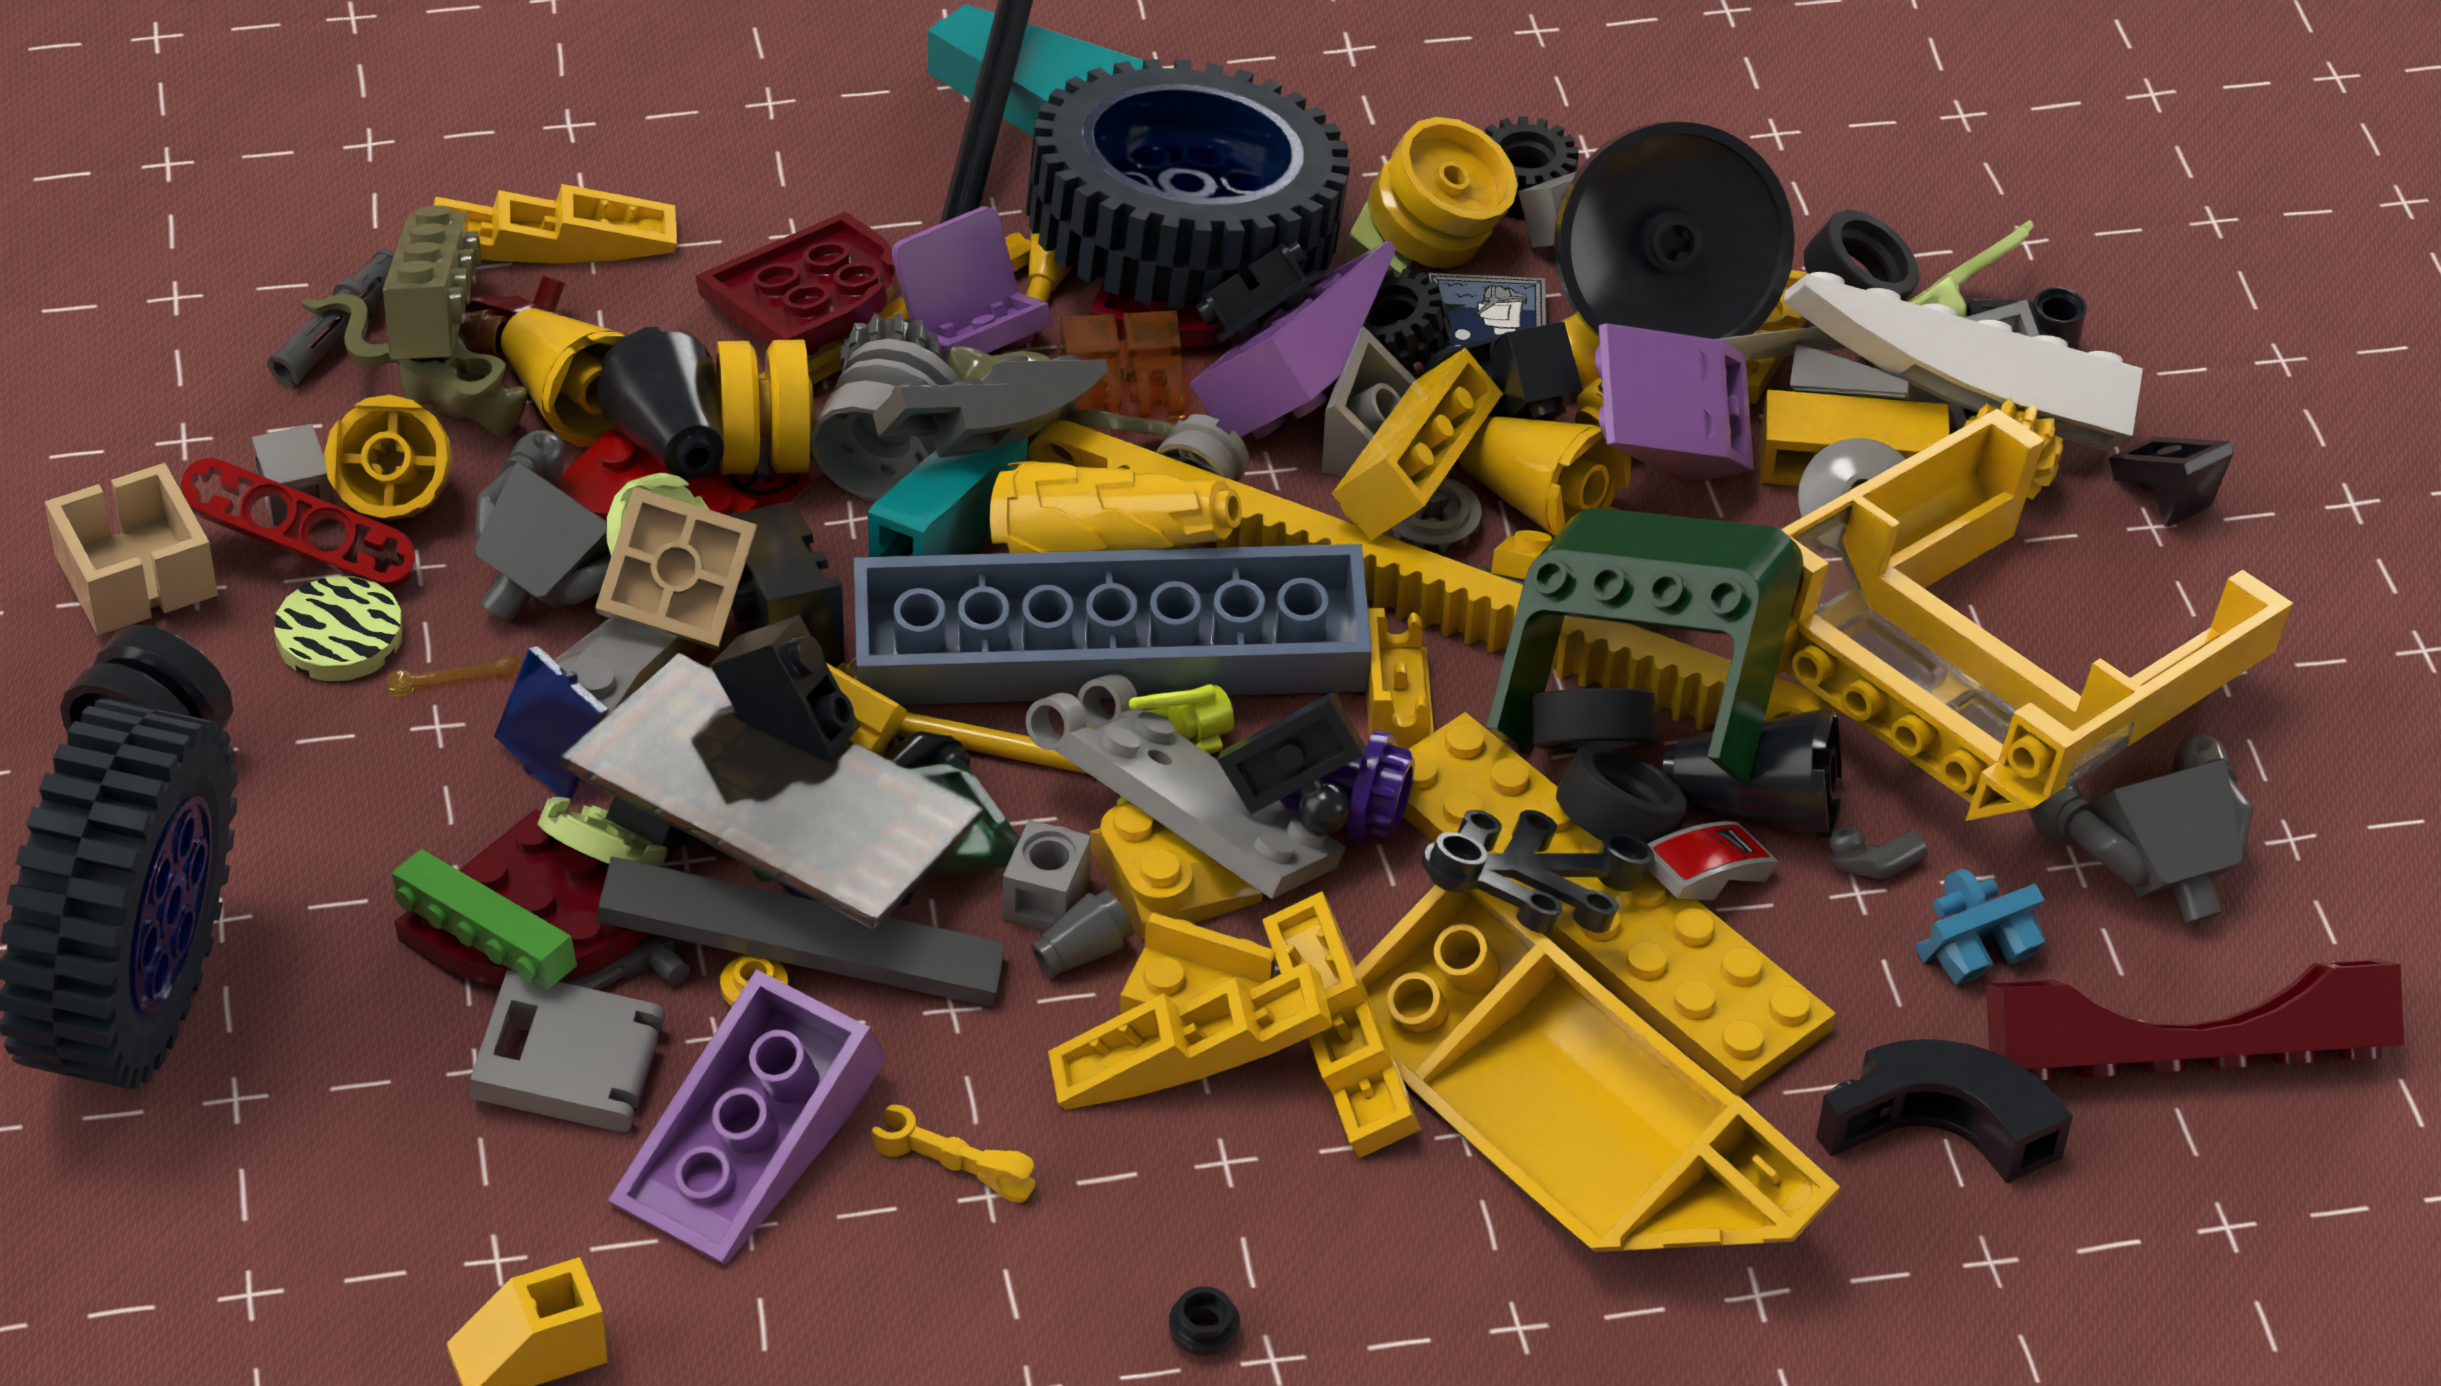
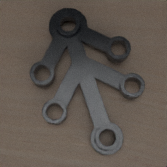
M1469 810L1464 814L1457 832L1442 833L1437 837L1436 842L1426 847L1421 862L1433 883L1446 891L1461 893L1466 890L1479 889L1518 907L1519 909L1516 914L1518 921L1531 931L1537 933L1552 932L1563 909L1560 902L1562 901L1575 907L1572 916L1578 925L1592 932L1604 933L1610 929L1618 911L1616 901L1601 891L1589 890L1563 877H1598L1605 886L1613 890L1631 891L1635 885L1644 881L1653 861L1654 853L1650 846L1641 839L1622 832L1607 834L1598 853H1536L1549 849L1557 830V825L1548 815L1535 810H1525L1520 813L1512 832L1513 838L1503 853H1487L1494 849L1502 825L1496 817L1487 812ZM1508 878H1513L1537 890H1530Z

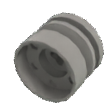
M888 338L867 342L851 354L833 393L830 394L810 435L813 456L824 474L840 488L864 500L876 502L936 450L933 435L878 437L872 415L891 396L892 390L902 383L912 380H925L928 382V385H952L958 382L959 379L954 370L935 353L912 342Z

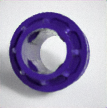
M1375 730L1366 746L1364 756L1322 777L1324 782L1334 783L1343 788L1350 798L1351 816L1347 822V838L1350 841L1367 844L1372 835L1388 838L1397 832L1403 820L1413 784L1415 759L1412 757L1409 749L1395 746V735L1393 733ZM1299 790L1280 799L1284 807L1300 815L1299 803L1302 795Z

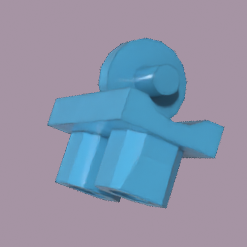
M1966 869L1957 870L1948 874L1945 878V896L1933 900V909L1939 918L1950 914L1953 915L1935 922L1931 927V938L1918 942L1915 949L1923 964L1939 959L1956 986L1977 979L1993 966V962L1982 941L1994 937L2008 964H2015L2038 953L2046 944L2034 912L2045 900L2035 883L1986 902V900L1998 896L1999 890L1996 882L1992 878L1978 882L1970 871Z

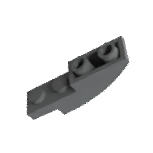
M1064 355L1053 360L1028 361V358L1025 356H1011L995 363L992 367L993 370L982 381L979 379H965L952 385H928V382L925 380H912L902 383L892 390L891 396L872 415L878 437L933 435L939 458L971 455L1010 445L1043 430L1063 416L1109 371L1106 359L1080 360V357L1077 355Z

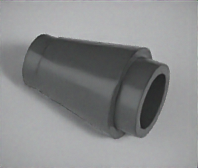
M1104 890L1096 896L1091 893L1083 896L1055 924L1042 934L1040 939L1033 942L1030 947L1041 969L1047 976L1053 978L1061 972H1067L1124 949L1123 941L1134 934V929L1121 903L1110 891Z

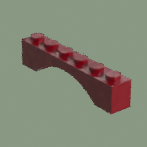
M2381 959L2313 963L2289 986L2257 1006L2222 1019L2186 1025L2145 1023L2122 1017L2095 1004L2071 985L2052 979L1986 984L1989 1051L2019 1064L2040 1080L2052 1079V1068L2077 1066L2078 1076H2114L2119 1074L2120 1063L2143 1062L2145 1072H2178L2185 1070L2184 1059L2209 1058V1066L2212 1068H2241L2251 1066L2250 1055L2274 1053L2275 1063L2303 1064L2316 1062V1051L2340 1049L2341 1059H2376L2382 1057V1046L2404 1045L2401 964Z

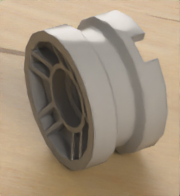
M1190 414L1185 421L1179 419L1167 436V439L1163 441L1156 453L1239 482L1249 466V454L1244 441L1234 430L1227 434L1217 427L1219 419L1205 414Z

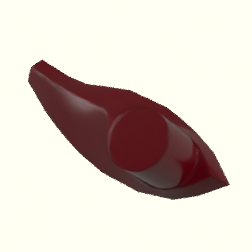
M543 275L533 301L518 295L501 297L472 293L470 294V304H466V306L476 311L492 309L497 316H506L508 319H511L520 311L530 308L562 316L561 313L555 310L566 283Z

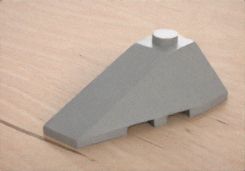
M609 618L527 679L498 721L499 731L575 755L674 667L681 669L697 644L655 629ZM630 739L627 743H624V746L612 755L608 761L617 765L633 740ZM607 762L604 763L612 768H615V766Z

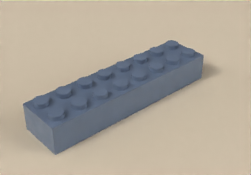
M1362 544L854 558L857 680L900 705L1038 701L1062 692L1069 693L1078 698V693L1085 683L1110 673L1126 677L1133 684L1137 697L1192 690L1208 684L1220 686L1227 696L1366 692L1372 651ZM1101 687L1100 699H1114L1106 688Z

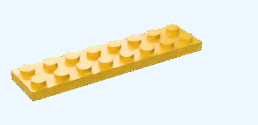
M1464 712L1409 748L1412 757L1415 759V772L1404 818L1431 841L1436 842L1437 837L1442 833L1457 832L1467 811L1481 810L1496 817L1502 825L1494 849L1487 853H1503L1513 838L1512 832L1520 813L1525 810H1535L1548 815L1557 825V830L1549 849L1536 853L1599 852L1603 841L1576 825L1562 811L1556 800L1558 787L1468 713ZM1649 870L1644 881L1635 885L1631 891L1627 892L1616 891L1605 886L1598 877H1563L1589 890H1597L1609 895L1618 904V911L1610 929L1604 933H1596L1578 925L1572 916L1575 907L1560 901L1563 909L1554 930L1543 934L1739 1097L1745 1095L1833 1031L1836 1012L1698 900L1676 898ZM1508 878L1530 890H1537L1513 878Z

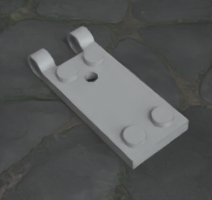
M1110 673L1088 681L1081 687L1078 698L1069 693H1056L1034 702L1028 709L1026 729L1030 738L1037 746L1045 750H1055L1271 899L1337 868L1346 849L1344 845L1329 835L1318 834L1308 829L1302 822L1300 815L1287 809L1279 801L1250 815L1217 759L1175 732L1173 724L1163 716L1146 712L1143 709L1132 710L1129 707V700L1137 697V693L1133 684L1123 675ZM1101 687L1106 688L1115 700L1116 710L1114 716L1109 715L1100 703ZM1050 707L1055 708L1063 718V736L1057 734L1050 725Z

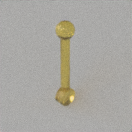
M505 653L494 662L411 675L406 670H396L387 677V685L390 694L396 697H403L410 694L414 687L499 674L505 678H512L520 672L521 662L517 656Z

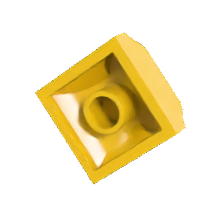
M1131 802L1119 804L1111 808L1103 816L1100 828L1090 831L1091 852L1141 940L1145 939V924L1152 913L1173 919L1186 920L1194 924L1262 902L1263 893Z

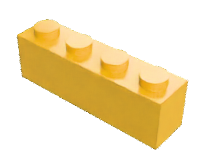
M1463 348L1411 384L1332 492V495L1340 503L1345 516L1352 523L1358 525L1370 541L1426 505L1503 395L1466 348Z

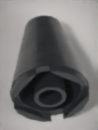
M659 326L643 328L623 337L606 353L601 362L603 371L599 383H595V395L601 411L611 425L673 475L679 476L682 479L703 477L718 466L724 453L716 370L712 357L706 347L690 332L679 329L680 333L662 331Z
M1818 709L1764 721L1749 783L1737 782L1707 757L1713 732L1678 739L1675 752H1665L1663 773L1681 789L1687 799V806L1818 839L1830 838L1838 827L1841 799H1834L1837 778H1842V745L1838 716H1834L1835 710Z

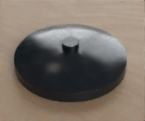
M1682 121L1656 122L1636 127L1616 136L1595 151L1577 171L1564 194L1557 214L1554 234L1555 264L1563 292L1579 319L1598 338L1599 325L1606 323L1709 339L1752 335L1770 316L1784 292L1792 268L1795 244L1794 223L1786 193L1766 161L1748 144L1721 129Z

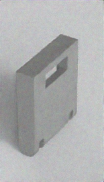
M507 970L470 1077L469 1098L615 1132H627L632 1126L635 1115L633 1108L638 1109L657 1049L658 1032L663 1027L666 1015L665 1010L655 1003L559 981L547 991L533 982L524 981L517 972ZM510 1019L514 1028L529 1031L520 1061L498 1056Z

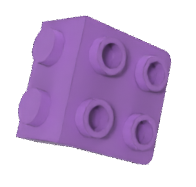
M986 206L977 208L894 244L892 257L909 321L923 319L927 332L938 335V341L941 344V359L946 362L952 347L966 346L977 348L986 354L999 348H1016L1031 342L1034 339V333L1053 326L1048 303L1021 294L1018 291L1000 217L995 209Z

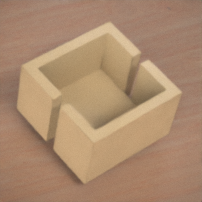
M166 463L111 480L121 533L115 536H111L104 493L99 484L45 501L55 557L97 636L152 618L150 608L159 605L163 613H167L218 596L209 540Z

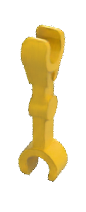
M890 1105L884 1112L886 1124L900 1131L891 1133L879 1127H873L871 1130L873 1146L881 1155L899 1157L912 1150L940 1161L944 1167L950 1170L959 1171L962 1169L977 1175V1179L1011 1202H1024L1036 1186L1035 1180L1029 1177L1034 1170V1162L1029 1156L1018 1151L986 1149L983 1152L970 1147L964 1140L958 1137L946 1138L917 1127L913 1112L902 1105Z

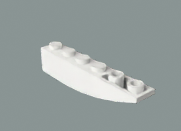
M1814 272L1806 274L1785 291L1784 303L1834 340L1886 372L1903 378L1912 385L1942 400L1976 413L1984 407L1986 402L2001 409L2002 404L2010 397L2017 409L2024 411L2035 404L2036 417L2038 419L2054 418V427L2056 428L2054 435L2104 451L2111 450L2133 436L2143 368L2122 363V357L2115 353L2106 351L2086 353L2067 347L2068 343L2058 337L2048 335L2030 337L2012 332V327L2002 321L1980 320L1976 322L1956 316V311L1945 305L1925 304L1920 306L1900 300L1901 296L1892 290L1883 288L1859 289L1845 285L1843 278L1832 273Z

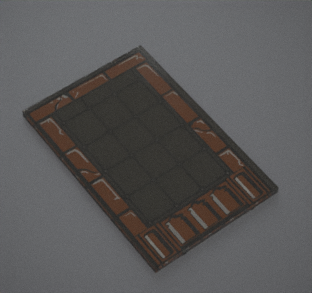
M680 653L655 675L651 676L647 682L590 732L586 733L582 739L561 756L559 763L560 768L872 930L896 905L902 902L903 898L956 843L961 841L962 837L980 819L983 808L850 740L843 745L834 757L822 760L741 722L713 670Z

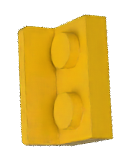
M1152 913L1145 924V947L1120 994V1012L1125 1013L1162 993H1165L1179 1006L1234 977L1250 990L1275 977L1276 953L1274 950L1258 945L1248 939H1238L1196 926L1186 920L1173 919Z

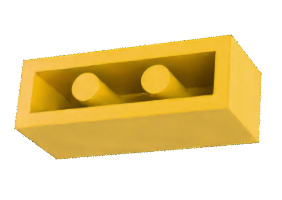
M1767 390L1760 432V483L1799 486L1807 465L1816 454L1835 442L1851 438H1866L1882 442L1898 451L1905 459H1908L1949 436V406L1943 403ZM1856 484L1852 486L1851 490L1858 487L1861 484Z

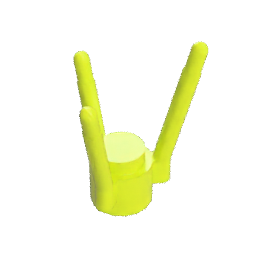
M1208 684L1186 691L1134 697L1129 700V707L1132 710L1147 709L1144 711L1163 716L1173 724L1175 732L1208 754L1223 749L1220 736L1230 733L1234 726V713L1231 702L1225 691L1216 684ZM1120 797L1116 805L1129 803V801Z

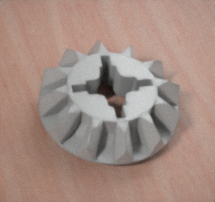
M1445 477L1423 508L1390 529L1393 530L1394 537L1397 540L1403 542L1412 541L1414 546L1422 549L1426 546H1434L1440 553L1444 554L1450 544L1466 547L1470 535L1479 532L1482 514L1481 505L1477 496L1467 486ZM1425 513L1427 516H1430L1431 518L1422 520L1421 514ZM1438 514L1443 515V521H1439L1433 517L1437 516Z

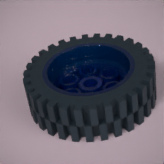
M1159 59L1143 60L1141 70H1135L1129 61L1114 63L1113 75L1098 67L1088 71L1087 81L1075 76L1066 81L1065 91L1056 88L1049 95L1048 103L1043 102L1039 109L1038 119H1036L1025 206L1026 216H1029L1028 225L1032 234H1039L1038 244L1045 252L1056 250L1055 261L1064 269L1078 264L1077 277L1090 284L1097 278L1102 277L1105 279L1104 290L1119 296L1126 287L1135 290L1134 301L1151 304L1153 296L1156 295L1168 298L1167 308L1184 310L1185 300H1195L1201 303L1204 301L1203 293L1210 291L1236 273H1239L1249 290L1258 286L1259 284L1247 266L1271 251L1281 242L1285 246L1293 241L1299 244L1308 261L1299 266L1303 273L1309 270L1320 273V269L1325 271L1328 269L1337 248L1350 170V158H1347L1349 151L1346 141H1339L1341 131L1335 123L1325 124L1327 114L1319 107L1305 110L1307 100L1305 97L1297 92H1293L1285 97L1281 96L1282 85L1270 79L1261 86L1253 83L1254 74L1238 69L1235 76L1231 77L1222 74L1223 65L1207 63L1206 71L1192 70L1191 60L1175 59L1174 68H1163Z
M107 698V700L100 699L95 701L94 707L88 706L82 712L81 722L74 721L67 731V745L60 744L53 756L55 772L54 774L45 773L39 791L42 797L40 807H32L26 824L31 833L27 846L20 845L15 864L21 866L17 884H10L6 903L12 905L11 918L2 927L0 943L7 944V952L0 959V980H5L0 990V1011H4L0 1021V1031L2 1036H7L4 1046L8 1054H13L12 1060L16 1064L124 1089L140 1088L141 1082L147 1083L152 1078L153 1069H160L165 1061L166 1048H173L178 1037L179 1020L186 1019L191 1008V992H198L203 978V972L200 968L204 956L209 957L214 942V939L210 936L214 920L219 921L223 902H219L221 886L227 884L230 865L225 864L226 855L233 848L235 830L229 829V826L237 812V798L230 796L237 785V770L231 769L235 760L234 748L228 747L231 738L227 731H223L224 726L220 723Z

